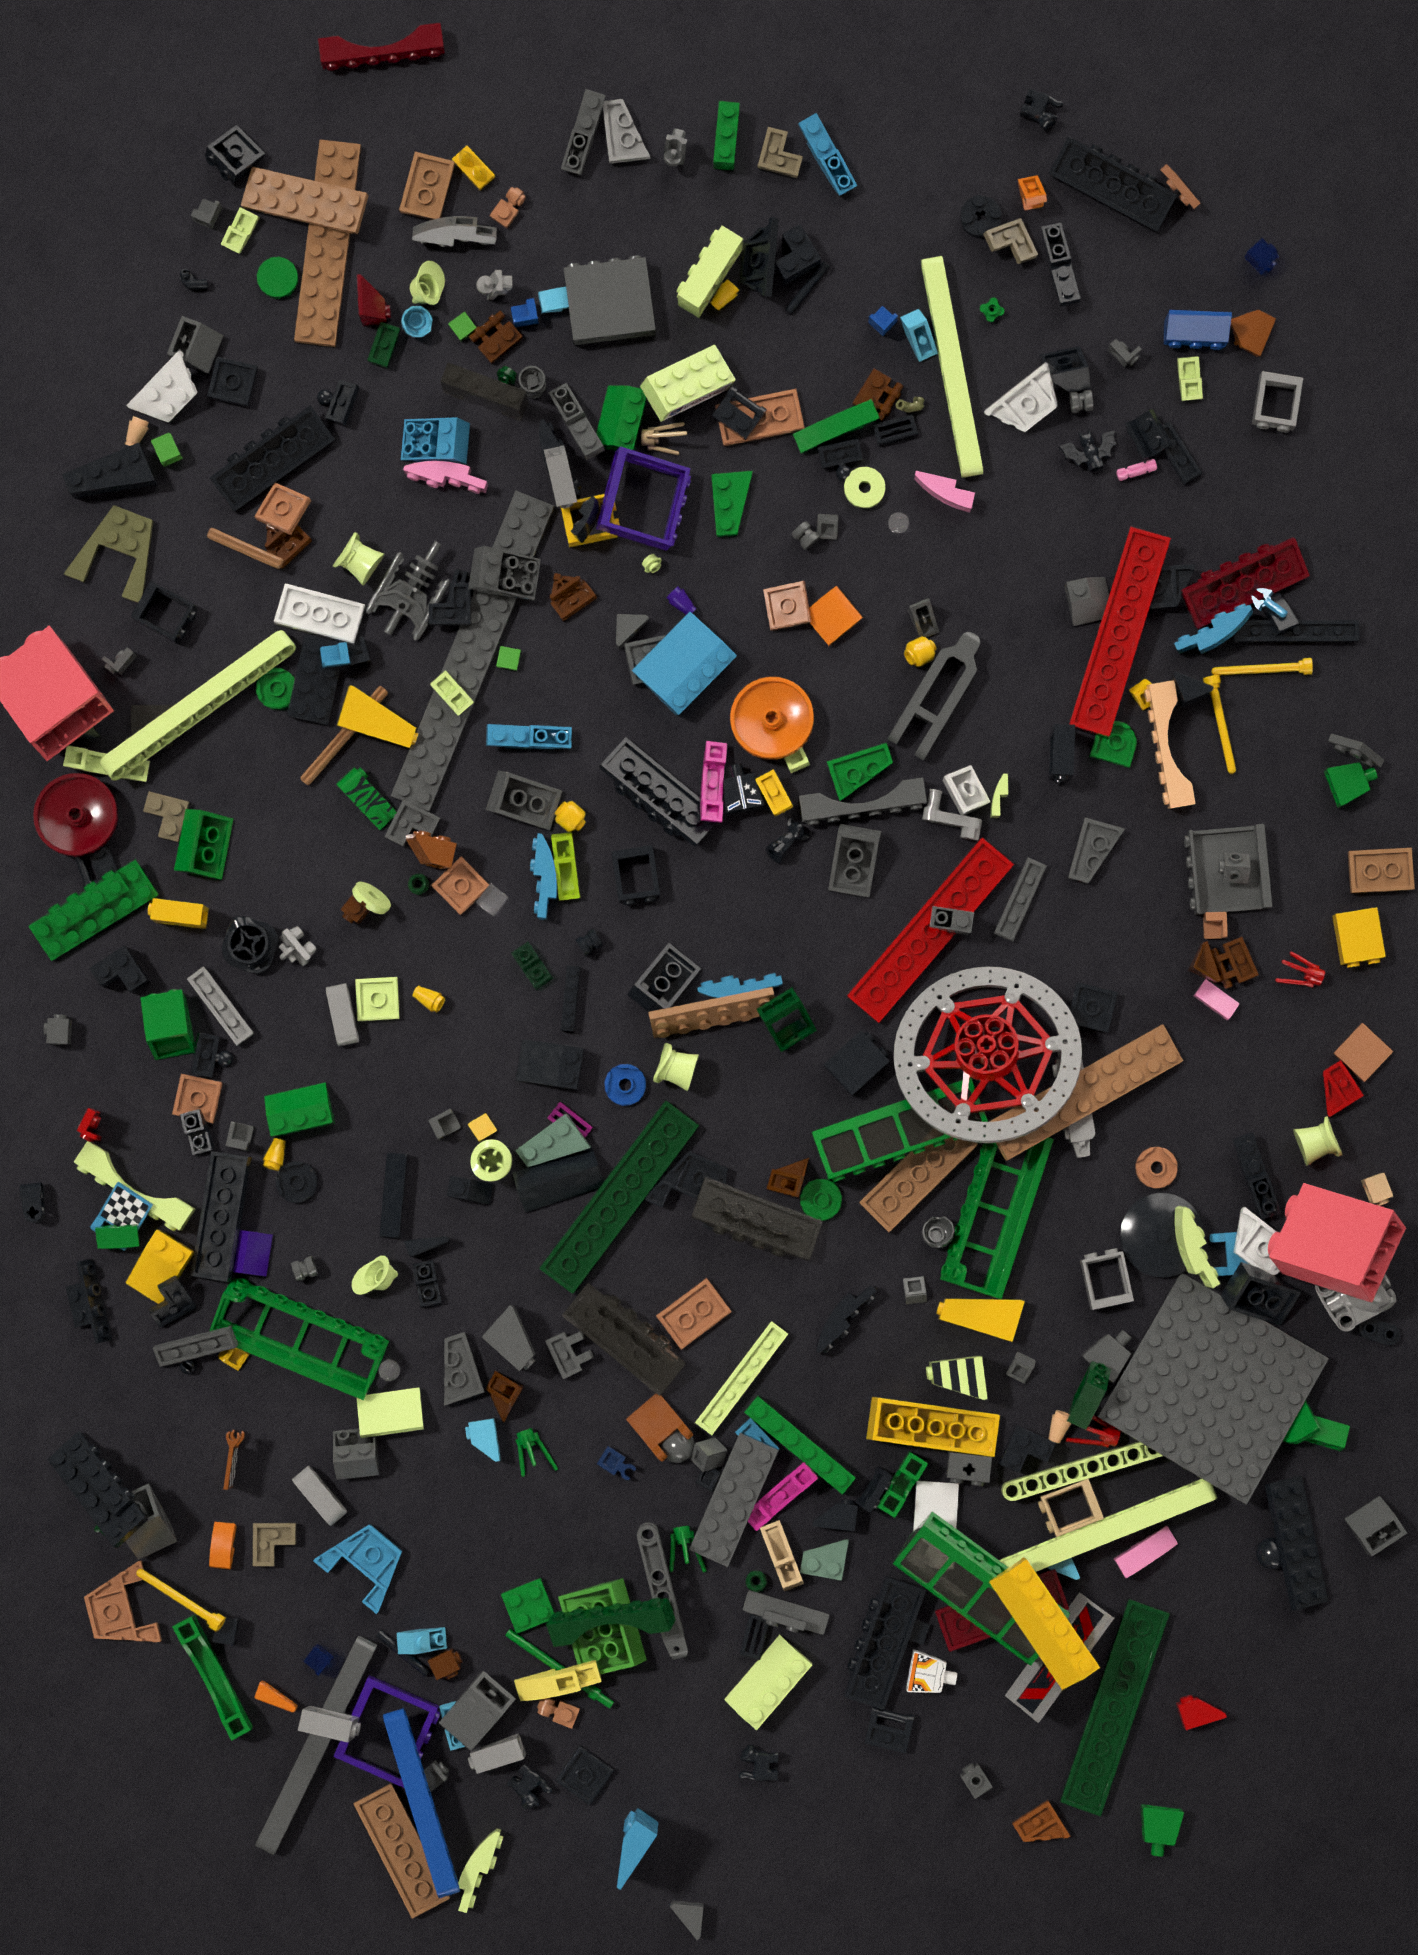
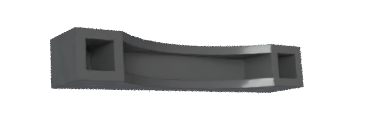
M923 777L902 780L887 795L866 803L850 804L839 802L821 793L799 796L802 823L807 822L808 826L820 824L819 820L828 819V822L840 821V817L848 816V819L861 818V814L869 813V816L881 815V811L889 810L890 813L902 812V808L910 807V810L922 809V805L927 803Z

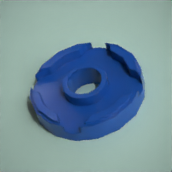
M620 1064L612 1068L604 1082L608 1097L614 1103L622 1106L638 1102L643 1097L646 1089V1080L643 1073L637 1067L629 1064ZM628 1079L631 1082V1088L628 1091L620 1089L619 1083L621 1080Z

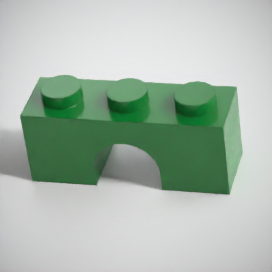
M719 101L713 169L734 170L740 103Z
M909 1451L891 1479L890 1487L880 1497V1503L877 1507L895 1518L906 1501L907 1495L913 1485L919 1480L928 1463Z

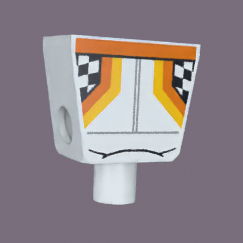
M913 1649L906 1691L942 1692L943 1683L956 1684L957 1673L946 1671L947 1663L945 1660Z

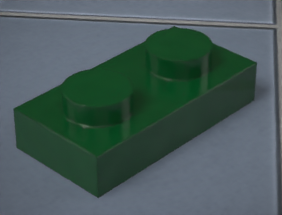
M380 322L367 361L388 369L401 329Z

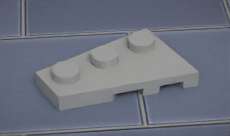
M623 99L604 101L603 113L609 164L650 159V155L642 142L641 136L633 123Z

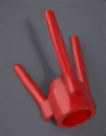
M1290 952V955L1309 966L1307 969L1282 960V964L1304 972V979L1307 981L1277 978L1276 982L1305 985L1311 988L1313 985H1321L1325 970L1319 969L1320 966L1309 962L1294 952Z
M1094 1415L1092 1419L1106 1428L1103 1427L1102 1430L1087 1427L1085 1430L1100 1435L1099 1439L1102 1441L1078 1438L1065 1439L1066 1442L1101 1445L1107 1448L1109 1445L1115 1447L1120 1437V1430L1115 1429V1427Z

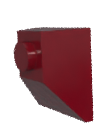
M358 274V307L362 325H380V322L388 324L387 318H391L390 305H386L385 299L361 274Z

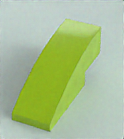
M572 832L552 834L551 839L559 901L580 898Z

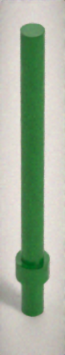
M511 1629L505 1635L556 1671L565 1668ZM589 1685L581 1688L588 1693L589 1698L594 1701L595 1699L609 1709L614 1703L613 1700L601 1693V1689L595 1685L594 1687Z

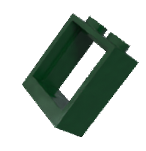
M793 988L788 989L756 1009L781 1052L817 1031L802 1001ZM798 1009L802 1018L776 1033L772 1024Z
M1091 1361L1072 1399L1067 1422L1087 1429L1106 1392L1111 1369L1103 1363Z

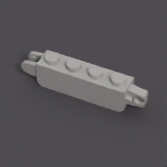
M1058 1052L1059 1059L1055 1060V1065H1052L1054 1077H1057L1060 1069L1061 1052ZM1082 1061V1063H1081V1069H1080V1070H1082V1069L1084 1068V1067H1083V1061ZM1092 1113L1063 1129L1064 1137L1069 1139V1143H1072L1077 1158L1090 1156V1139L1095 1136Z

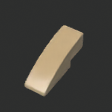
M780 1520L761 1527L760 1530L783 1590L787 1591L804 1584Z

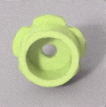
M655 554L647 556L642 562L645 568L644 571L646 573L658 571L661 567V558H658Z

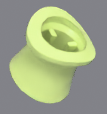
M354 532L343 552L333 564V567L342 566L348 569L364 586L385 554L363 545L359 534Z
M665 1043L653 1081L660 1083L662 1080H668L688 1091L699 1054L676 1052L672 1050L671 1044Z
M1328 1116L1324 1118V1123L1319 1124V1126L1293 1129L1306 1166L1327 1154L1333 1153L1338 1157L1343 1155L1334 1136Z
M485 1140L478 1144L472 1152L471 1168L474 1174L482 1180H500L511 1170L512 1155L509 1149L500 1141Z

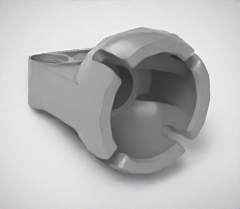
M1386 1274L1372 1303L1315 1285L1322 1304L1342 1331H1351L1356 1325L1391 1308L1397 1301L1394 1291L1388 1289L1391 1284ZM1349 1316L1352 1320L1350 1322H1343L1341 1318Z

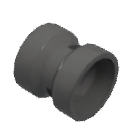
M1085 390L1083 393L1071 392L1069 394L1072 413H1077L1080 410L1093 411L1091 390Z
M807 521L798 526L791 534L796 540L801 542L804 550L810 548L820 538L817 532L811 530V526Z
M312 1256L306 1257L304 1262L298 1260L291 1262L297 1282L303 1281L307 1275L310 1277L318 1275Z

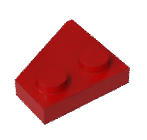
M1341 1060L1323 1071L1327 1114L1329 1117L1364 1096Z

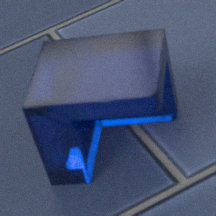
M316 1644L303 1662L315 1670V1674L319 1676L333 1656Z

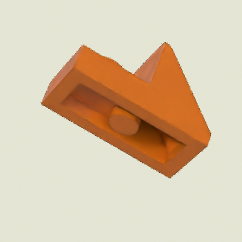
M1038 175L1018 179L1024 210L1043 207L1044 202H1047V197Z

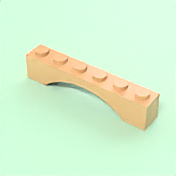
M1174 680L1147 685V690H1144L1146 702H1150L1151 710H1148L1149 722H1153L1154 731L1151 734L1153 743H1157L1158 751L1155 752L1157 764H1160L1162 771L1159 772V780L1161 785L1164 784L1165 792L1162 793L1163 803L1168 806V809L1196 804L1192 783L1177 768L1168 745L1169 720L1172 710L1178 701Z

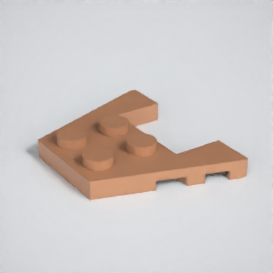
M142 1560L136 1562L84 1597L94 1638L162 1641L158 1622L136 1628L125 1586L126 1584L143 1580L136 1574L138 1569L144 1570Z

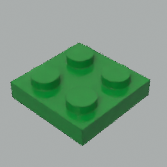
M541 1578L501 1593L516 1634L549 1621L552 1614H554Z

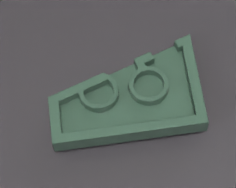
M566 1113L515 1151L525 1165L530 1167L591 1148V1146Z

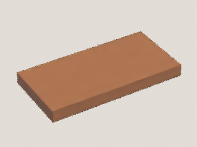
M796 389L748 398L758 406L765 407L767 411L746 441L719 422L723 446L793 433L804 429ZM730 402L752 419L756 415L740 402Z

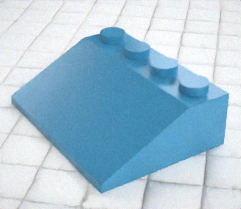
M689 612L634 667L632 672L675 715H679L737 655L696 616Z
M639 1808L635 1812L631 1810L624 1820V1837L617 1888L620 1890L656 1838L658 1832V1822Z

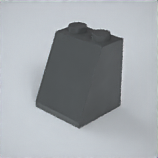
M510 1305L482 1338L519 1371L523 1368L528 1370L536 1361L533 1359L536 1354L516 1308Z
M149 1484L132 1491L135 1495L133 1500L149 1519L125 1541L138 1560L177 1542L172 1525Z

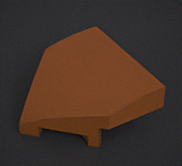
M1260 310L1251 311L1232 318L1231 328L1235 337L1234 344L1239 345L1240 348L1256 357L1261 356L1276 318Z

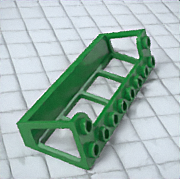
M1048 1137L1028 1148L1021 1170L993 1162L998 1147L996 1143H984L982 1145L980 1159L974 1168V1177L968 1187L965 1204L961 1208V1217L954 1229L955 1235L952 1244L948 1248L946 1262L941 1269L940 1280L1002 1299L1054 1139ZM991 1167L1018 1175L1017 1184L1007 1210L980 1201ZM978 1206L1005 1215L1000 1236L994 1250L967 1241ZM965 1246L992 1255L983 1287L964 1282L967 1268L964 1264L960 1263Z
M234 1277L223 1292L210 1331L232 1326L238 1342L236 1348L363 1401L370 1390L389 1344V1341L381 1335L369 1333L362 1327L352 1326L340 1318L330 1317L323 1311L311 1309L304 1303L294 1302L282 1294H275L263 1286H256L249 1283L246 1279ZM246 1297L265 1304L255 1331L224 1319L230 1301L243 1302ZM270 1307L304 1320L293 1347L260 1334ZM309 1322L343 1336L332 1363L299 1350ZM348 1339L363 1344L361 1348L362 1354L374 1360L368 1378L338 1366Z

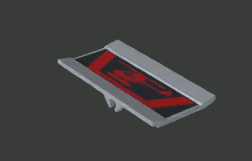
M1080 1592L1069 1606V1610H1066L1070 1613L1068 1621L1089 1652L1114 1619ZM1038 1657L1031 1666L1027 1664L1005 1696L1039 1723L1062 1689L1041 1658Z

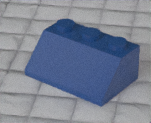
M1169 310L1164 320V345H1169L1170 348H1180L1181 345L1190 346L1191 349H1200L1202 346H1210V349L1213 350L1223 349L1229 340L1232 312Z

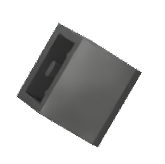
M182 316L167 355L171 359L181 350L184 355L182 358L185 366L209 374L224 336L200 322Z
M359 1428L333 1431V1465L337 1480L379 1475L376 1436L361 1438Z
M1380 1496L1344 1519L1369 1556H1374L1407 1534L1396 1515Z

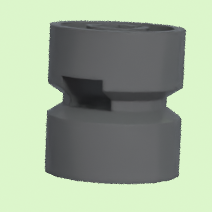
M528 366L522 369L518 380L523 395L531 399L541 397L547 387L543 371L536 366Z

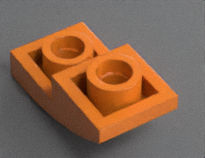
M214 1522L209 1567L231 1569L235 1550L233 1543L237 1528L236 1524Z

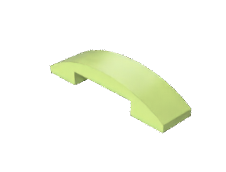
M69 745L66 747L63 766L108 776L100 765V761L106 753ZM144 761L122 778L146 782L150 761Z

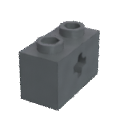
M949 1451L946 1477L951 1478L950 1482L963 1483V1480H970L971 1485L984 1486V1482L989 1483L992 1457ZM968 1463H971L974 1471H970L969 1475H967L963 1467H967Z

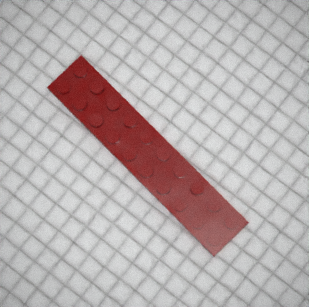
M1130 527L1071 717L1070 724L1075 725V728L1106 737L1111 735L1171 541L1169 537Z
M981 838L847 997L879 1023L955 934L929 927L932 906L974 912L1014 864L985 839Z

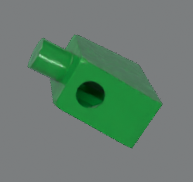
M1360 763L1331 767L1324 771L1337 808L1370 790L1368 782L1378 779L1374 767L1363 771Z
M1141 1804L1142 1837L1144 1842L1152 1843L1151 1855L1162 1857L1164 1856L1165 1845H1175L1184 1815L1182 1809Z

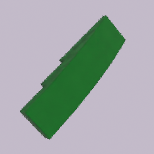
M870 399L794 433L793 436L800 452L805 453L821 444L824 445L840 436H845L880 419L873 400Z

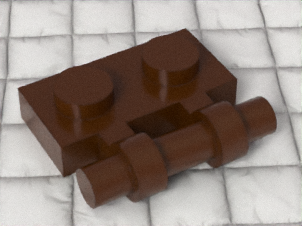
M501 310L495 315L492 314L488 317L489 320L481 327H476L474 333L469 336L473 343L479 338L483 341L478 346V349L491 365L523 339V336L510 321L504 326L500 323L505 318ZM495 327L497 331L488 338L485 333Z
M874 368L852 405L856 406L872 399L876 409L879 411L880 419L878 420L883 421L885 416L890 414L895 400L900 398V392L904 386L897 382L894 388H890L888 385L891 382V378ZM883 393H885L888 397L884 404H881L878 401Z
M1243 937L1223 944L1222 947L1225 953L1219 955L1217 948L1211 949L1221 979L1220 982L1223 983L1225 989L1233 986L1230 980L1231 977L1235 976L1239 984L1259 975ZM1228 959L1232 968L1231 971H1226L1223 960Z

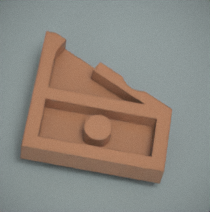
M1167 164L1160 169L1169 179L1166 183L1173 191L1177 189L1181 193L1179 196L1180 200L1186 206L1190 204L1195 209L1200 202Z

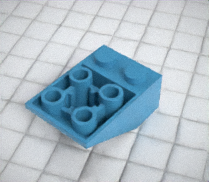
M457 417L404 419L401 460L412 462L446 461L466 464L470 423Z

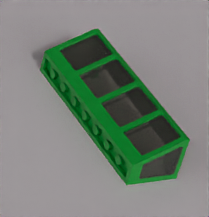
M971 1078L969 1079L967 1100L975 1090ZM963 1080L947 1085L959 1100L961 1099ZM940 1088L926 1092L941 1108L951 1114L954 1113L956 1107ZM979 1097L974 1103V1105L981 1104ZM907 1100L811 1132L827 1180L832 1179L833 1183L845 1179V1174L853 1171V1174L856 1175L865 1172V1167L873 1165L874 1168L885 1165V1160L893 1158V1161L906 1158L904 1153L913 1151V1154L926 1151L925 1146L933 1144L935 1148L946 1144L945 1139L951 1138V1136L938 1131L925 1122L912 1109ZM984 1111L970 1113L968 1118L971 1121L988 1122Z
M932 1511L909 1536L893 1564L1031 1666L1039 1655L989 1583L990 1580L1008 1569V1567ZM1058 1605L1068 1619L1070 1613Z

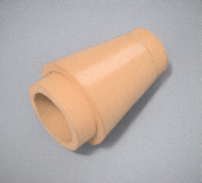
M133 416L132 421L129 420L125 444L132 446L140 443L149 429L147 427L149 422Z
M1056 1410L1055 1414H1052L1049 1440L1056 1443L1061 1442L1071 1425L1070 1422H1067L1068 1413Z

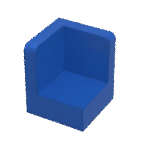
M534 298L527 299V304L511 307L515 328L539 323Z
M882 306L874 315L871 314L869 316L868 323L884 336L897 322L898 315L896 313L892 315Z

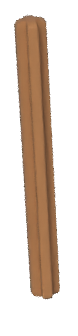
M379 686L370 697L381 703L388 695V692L382 686ZM342 728L300 779L306 785H310L356 731Z

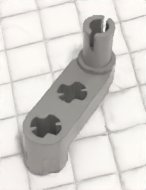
M929 789L927 807H924L922 820L962 828L960 838L979 841L982 820L942 812L939 810L942 791Z

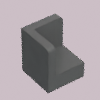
M202 199L198 210L193 209L191 218L193 222L213 229L222 206L219 201L213 203Z
M448 1109L428 1120L438 1139L461 1128L452 1109Z
M231 1121L226 1146L249 1151L254 1127Z
M716 1438L695 1443L691 1460L702 1472L723 1466L727 1449Z

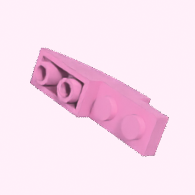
M424 461L406 465L403 469L408 479L417 482L419 479L426 481V484L433 488H438V486L444 487L446 480L455 487L466 486L469 491L480 494V492L486 493L488 487L487 481L470 476L471 468L469 466L458 463Z

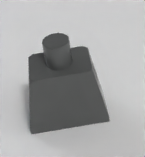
M1123 1330L1115 1339L1106 1334L1087 1349L1081 1357L1088 1363H1091V1361L1103 1363L1110 1368L1109 1381L1114 1383L1131 1355L1124 1347L1132 1338Z

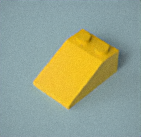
M157 1229L144 1248L126 1284L159 1304L165 1298L157 1285L175 1275L179 1279L192 1259L194 1251L162 1230Z

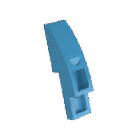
M817 113L799 122L798 126L807 140L809 149L836 193L840 196L856 187L857 184L840 152L831 141Z
M1246 604L1235 607L1234 611L1230 613H1218L1211 620L1214 628L1205 627L1198 630L1196 635L1190 637L1188 634L1178 638V642L1174 643L1178 653L1180 654L1198 647L1201 654L1224 643L1240 630L1253 613L1251 605L1246 606Z
M488 724L486 746L515 749H571L572 727Z
M538 833L537 838H533L532 851H536L535 859H531L530 871L534 872V877L541 878V881L537 880L536 893H540L539 901H535L534 914H538V919L547 920L549 899L557 900L558 888L553 856L542 834Z
M776 973L763 976L764 980L757 982L755 978L743 981L744 985L740 986L739 979H734L733 975L721 978L722 982L714 984L713 980L703 982L701 987L697 989L699 994L715 999L769 987L774 988L782 986L783 982L781 976L776 977Z

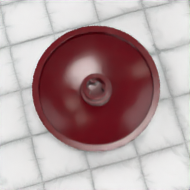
M81 773L66 774L51 781L40 792L34 806V825L41 840L55 852L71 857L85 856L102 848L112 837L118 821L117 803L111 791L97 778Z

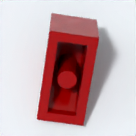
M1192 1695L1180 1698L1181 1702L1176 1703L1185 1730L1227 1718L1222 1710L1197 1697H1192Z

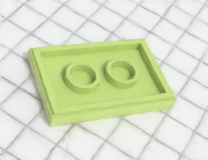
M420 1388L366 1395L364 1401L357 1398L361 1438L424 1429Z

